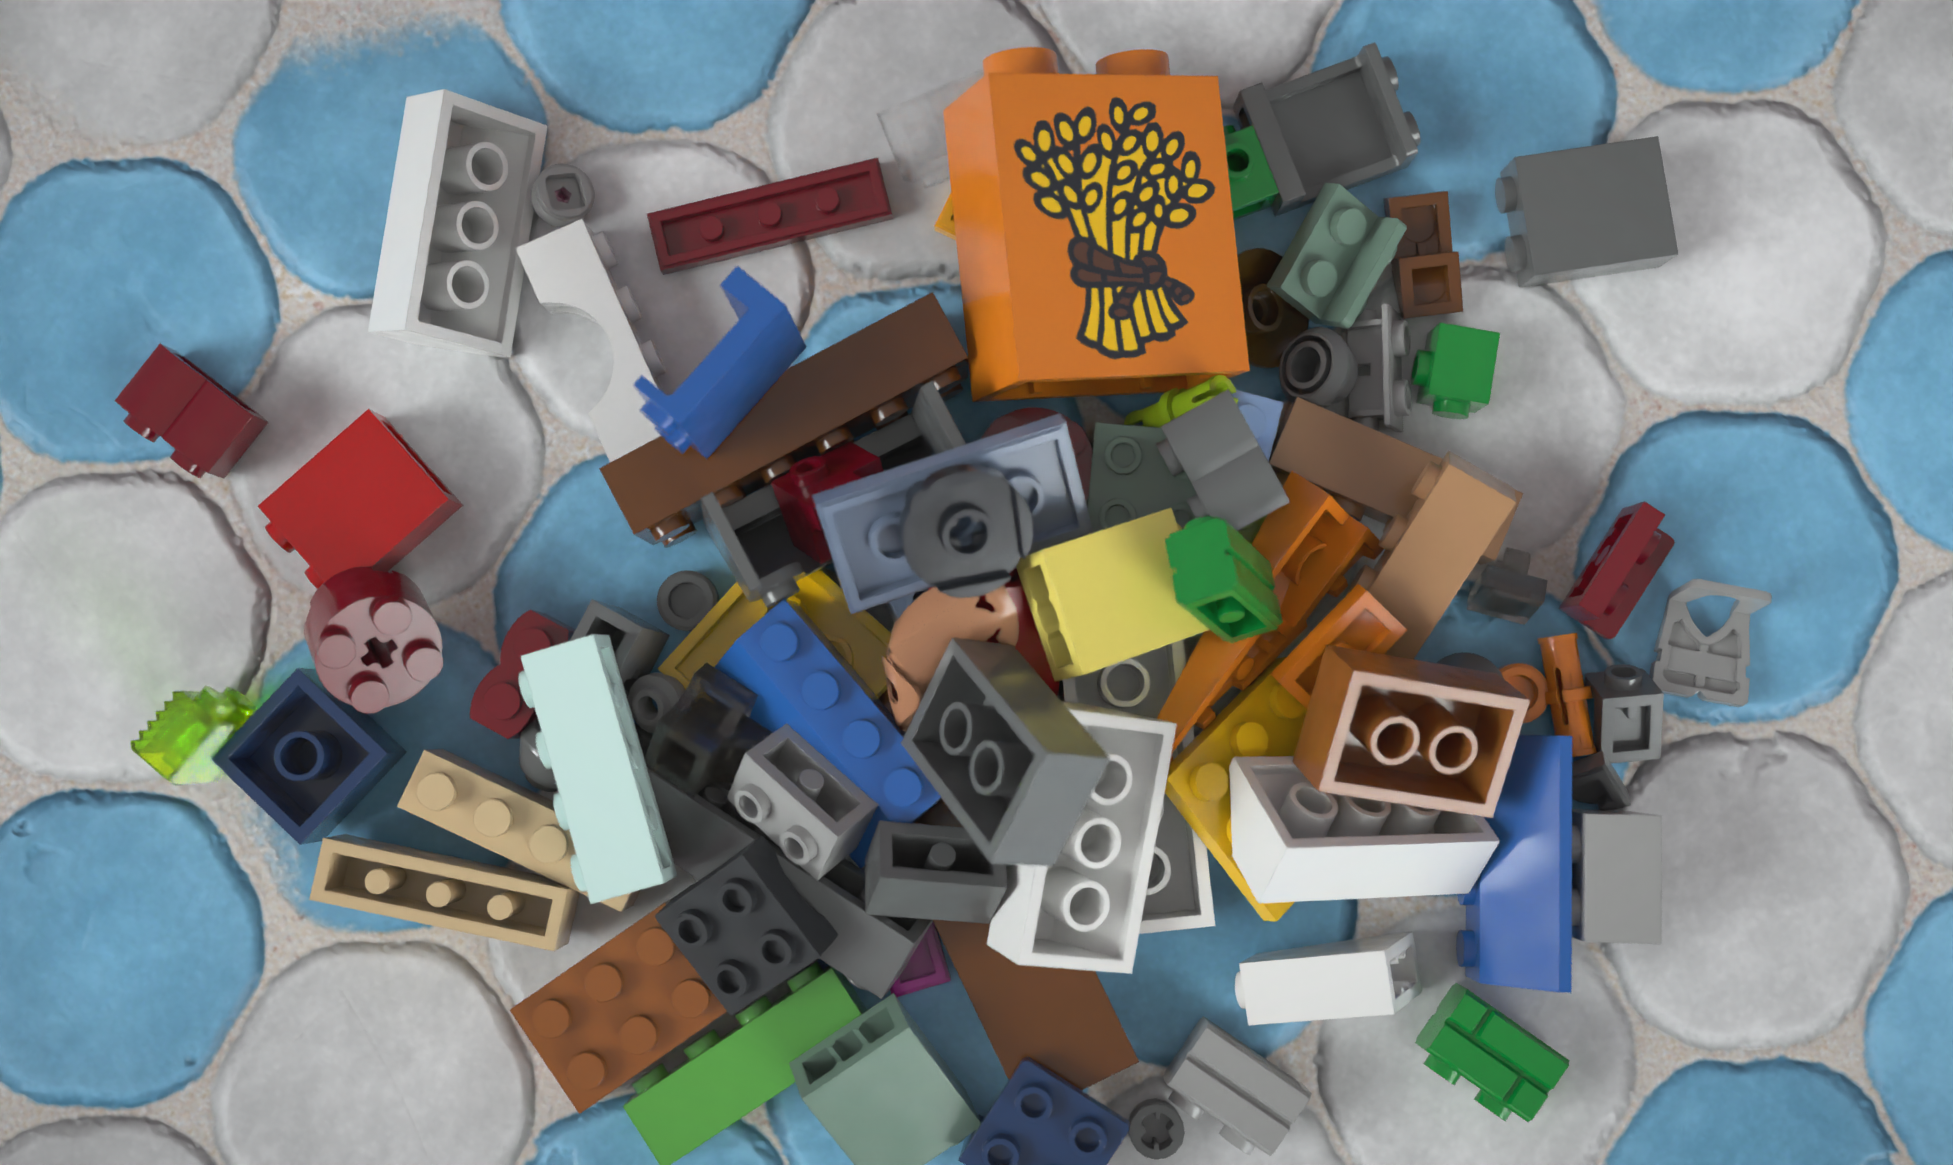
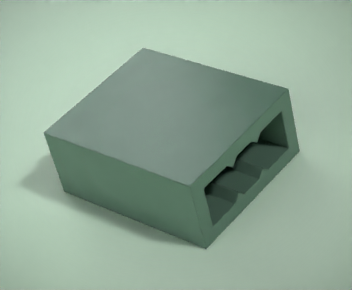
M894 993L789 1063L801 1099L854 1165H925L948 1148L962 1142L969 1134L977 1130L981 1124L966 1089Z

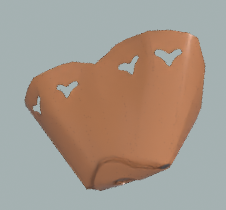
M1004 586L986 594V601L995 607L994 613L987 609L976 607L980 596L970 598L951 597L939 592L937 587H934L924 592L910 604L894 623L887 648V659L882 657L895 723L901 731L908 730L952 637L986 642L1000 628V632L996 636L999 643L1015 647L1019 634L1018 615L1016 607Z

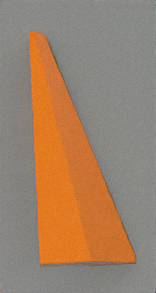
M1293 470L1282 487L1290 502L1267 515L1251 544L1270 562L1275 583V589L1272 592L1278 597L1283 623L1278 626V629L1234 643L1223 641L1211 630L1203 632L1156 718L1177 724L1172 753L1193 725L1205 730L1216 719L1215 712L1211 707L1232 686L1244 691L1308 627L1307 618L1326 593L1338 597L1348 587L1347 580L1343 575L1362 556L1375 560L1384 550V548L1378 545L1380 540L1368 527L1349 516L1330 494ZM1172 754L1170 764L1174 761Z

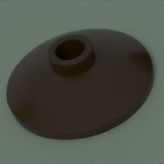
M1264 248L1245 250L1238 253L1237 257L1249 364L1263 369L1279 367L1283 352L1289 343L1297 335L1308 330L1309 319L1267 287L1269 280L1283 257L1274 251Z

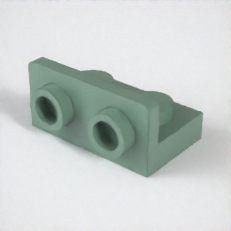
M1325 183L1269 280L1267 287L1315 324L1350 328L1356 318L1365 310L1368 297L1384 268L1393 260L1397 252V245L1404 235L1407 226L1398 218L1378 217L1340 184Z

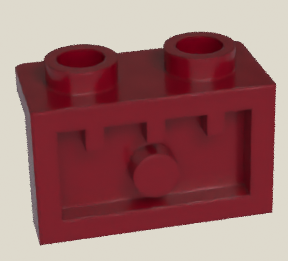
M1645 501L1623 508L1558 609L1604 639L1615 638L1674 546V539L1658 529L1665 514Z

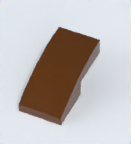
M1448 191L1383 198L1385 217L1398 218L1407 226L1404 235L1397 245V252L1391 261L1401 318L1407 319L1463 312L1459 251L1452 250Z

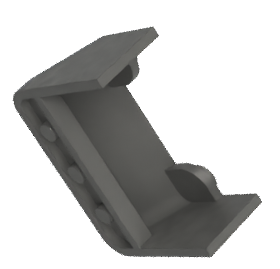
M933 381L920 388L910 414L853 442L879 457L884 471L966 445ZM772 484L724 508L720 507L713 492L701 498L704 525L750 603L762 599L767 608L774 606L784 598L788 599L800 591L796 581L833 563V559H830L820 564L793 545Z

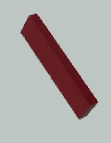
M878 157L647 213L659 268L663 275L893 219Z

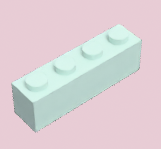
M593 634L522 655L521 660L524 671L519 673V686L525 703L529 708L535 707L542 731L536 734L537 750L546 769L552 768L559 791V793L553 796L554 810L563 830H570L576 854L571 856V870L578 889L581 892L587 891L590 904L659 885L677 877L609 635Z

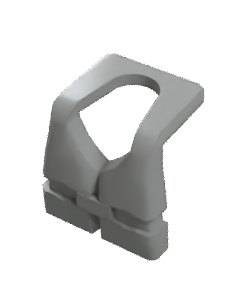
M1692 579L1673 590L1667 599L1663 620L1654 651L1658 653L1657 659L1651 663L1649 676L1664 694L1689 698L1697 693L1698 698L1702 701L1733 707H1741L1747 704L1750 678H1746V667L1750 666V614L1771 604V593L1702 579ZM1710 595L1735 598L1736 600L1732 605L1728 620L1717 632L1708 637L1703 635L1697 628L1686 606L1689 601Z

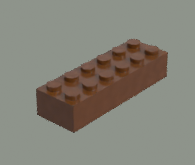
M931 292L788 368L708 459L704 458L691 446L682 454L662 436H659L599 469L633 534L652 545L662 542L664 547L668 548L688 539L697 532L694 523L703 519L701 498L713 492L720 507L724 508L768 484L770 485L775 479L789 473L790 468L798 461L808 457L822 456L849 441L855 442L854 438L873 428L879 430L908 415L907 410L913 408L920 388L932 381L943 402L955 397L964 390L961 382L969 378L968 356L934 293Z

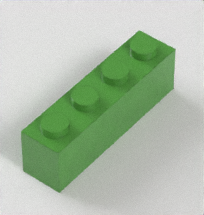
M817 961L813 962L786 981L791 991L772 1004L766 995L760 997L735 1014L740 1025L722 1037L718 1036L715 1029L710 1030L683 1049L688 1057L687 1060L669 1072L664 1064L661 1063L631 1083L636 1093L623 1105V1108L659 1165L673 1164L794 1084L795 1079L789 1063L867 1011L844 974L830 965L822 969Z

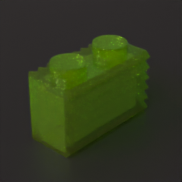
M204 686L201 691H173V701H164V710L156 711V720L147 721L148 730L139 731V740H130L131 750L175 786L178 784L186 785L187 783L191 785L192 783L218 782L225 773L211 758L243 726L257 708L247 697L231 687H226L223 692H218L209 686Z

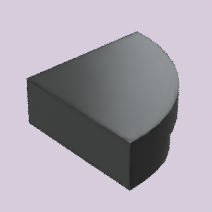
M1604 751L1572 762L1573 800L1598 804L1599 810H1614L1631 805L1628 790Z

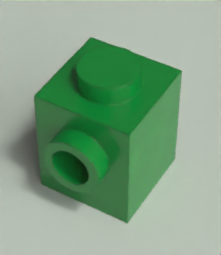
M1233 125L1223 126L1233 220L1271 207L1279 193L1253 125L1239 131H1235Z
M1441 322L1427 333L1425 350H1417L1412 364L1411 385L1419 386L1416 403L1433 406L1432 414L1450 419H1468L1469 412L1476 413L1489 405L1500 333Z

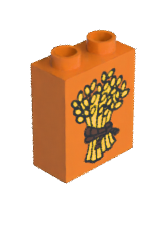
M1042 47L1013 48L987 56L982 61L983 77L943 110L972 401L1165 393L1174 388H1178V390L1181 388L1189 389L1208 381L1215 375H1223L1229 379L1250 371L1218 76L1170 75L1168 54L1153 49L1129 50L1103 57L1095 64L1096 74H1059L1056 52Z

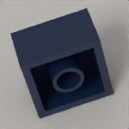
M297 668L211 760L298 844L302 845L323 841V838H326L407 751L368 714L359 712L352 705L334 697L320 681L316 669Z

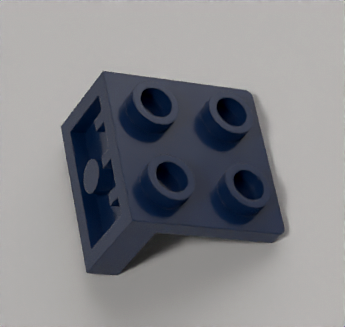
M1025 1057L1021 1060L986 1116L978 1115L981 1124L977 1130L965 1138L958 1161L965 1165H1107L1128 1134L1130 1123L1126 1118L1035 1060Z

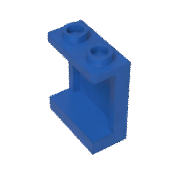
M738 266L725 278L720 287L739 321L672 395H665L642 375L633 384L634 388L646 402L639 411L655 425L654 429L682 454L691 446L704 458L708 459L806 348L787 306Z

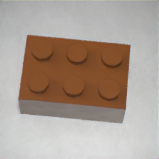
M1326 644L1292 762L1319 792L1493 818L1530 700L1496 673Z
M673 898L661 904L510 1009V1012L579 1114L727 1012L654 917Z

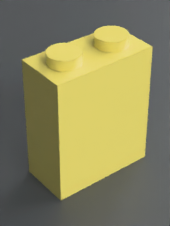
M1172 508L1027 555L1025 560L1023 557L1020 558L1016 568L1055 682L1088 674L1210 630L1176 601L1172 575L1175 571L1169 566L1165 539L1171 533L1183 529L1176 523Z

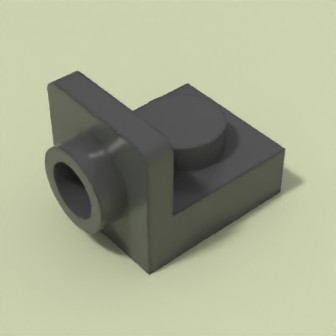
M1626 664L1612 665L1601 672L1586 673L1585 686H1591L1592 697L1595 699L1593 740L1597 752L1604 751L1611 764L1660 759L1664 693L1644 669Z

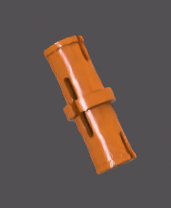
M1577 633L1537 638L1538 644H1540L1548 692L1544 693L1545 705L1550 704L1555 736H1572V757L1597 753V748L1594 746L1587 699L1593 697L1591 686H1584Z

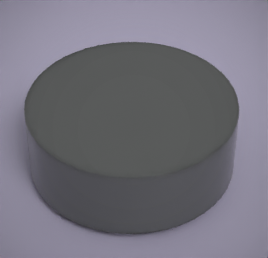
M685 570L670 575L662 583L657 594V607L661 617L667 624L678 630L691 632L720 599L716 586L709 578L698 572Z

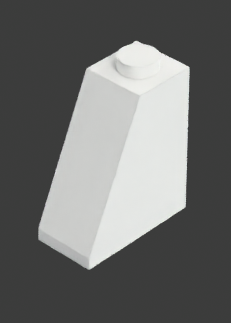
M1413 932L1258 953L1239 963L1240 971L1237 972L1235 977L1237 1002L1242 1009L1246 1008L1248 1026L1393 1015L1422 993Z

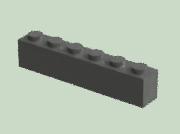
M634 723L674 864L691 874L697 882L763 835L776 852L786 877L797 893L817 913L824 916L839 934L819 959L844 974L854 986L870 991L880 999H883L904 971L933 920L865 915V871L844 858L816 881L800 865L790 861L782 849L761 829L740 815L737 808L727 799L732 785Z

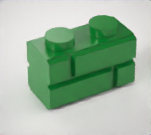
M1216 516L1199 517L1189 521L1183 530L1171 533L1165 539L1169 566L1175 571L1172 575L1177 603L1186 611L1191 612L1192 616L1223 641L1229 643L1241 641L1278 629V626L1283 623L1278 597L1272 592L1275 589V583L1270 562L1226 520Z
M1458 983L1451 986L1437 1007L1436 1013L1430 1017L1415 1042L1430 1053L1423 1063L1425 1066L1454 1086L1461 1076L1480 1088L1474 1100L1505 1122L1512 1112L1527 1122L1533 1120L1548 1098L1549 1091L1554 1089L1568 1068L1570 1061Z

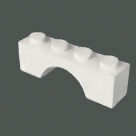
M580 219L515 248L539 303L550 314H571L592 320L604 329L609 338L614 360L612 378L601 400L588 413L609 461L612 462L661 436L654 429L655 425L639 411L646 402L634 388L633 384L642 375L664 393L657 376L666 373V369L653 341L641 342L633 322L642 319V315L629 287L626 285L622 288H617L609 268L618 265V261L605 233L602 231L594 235L584 220Z

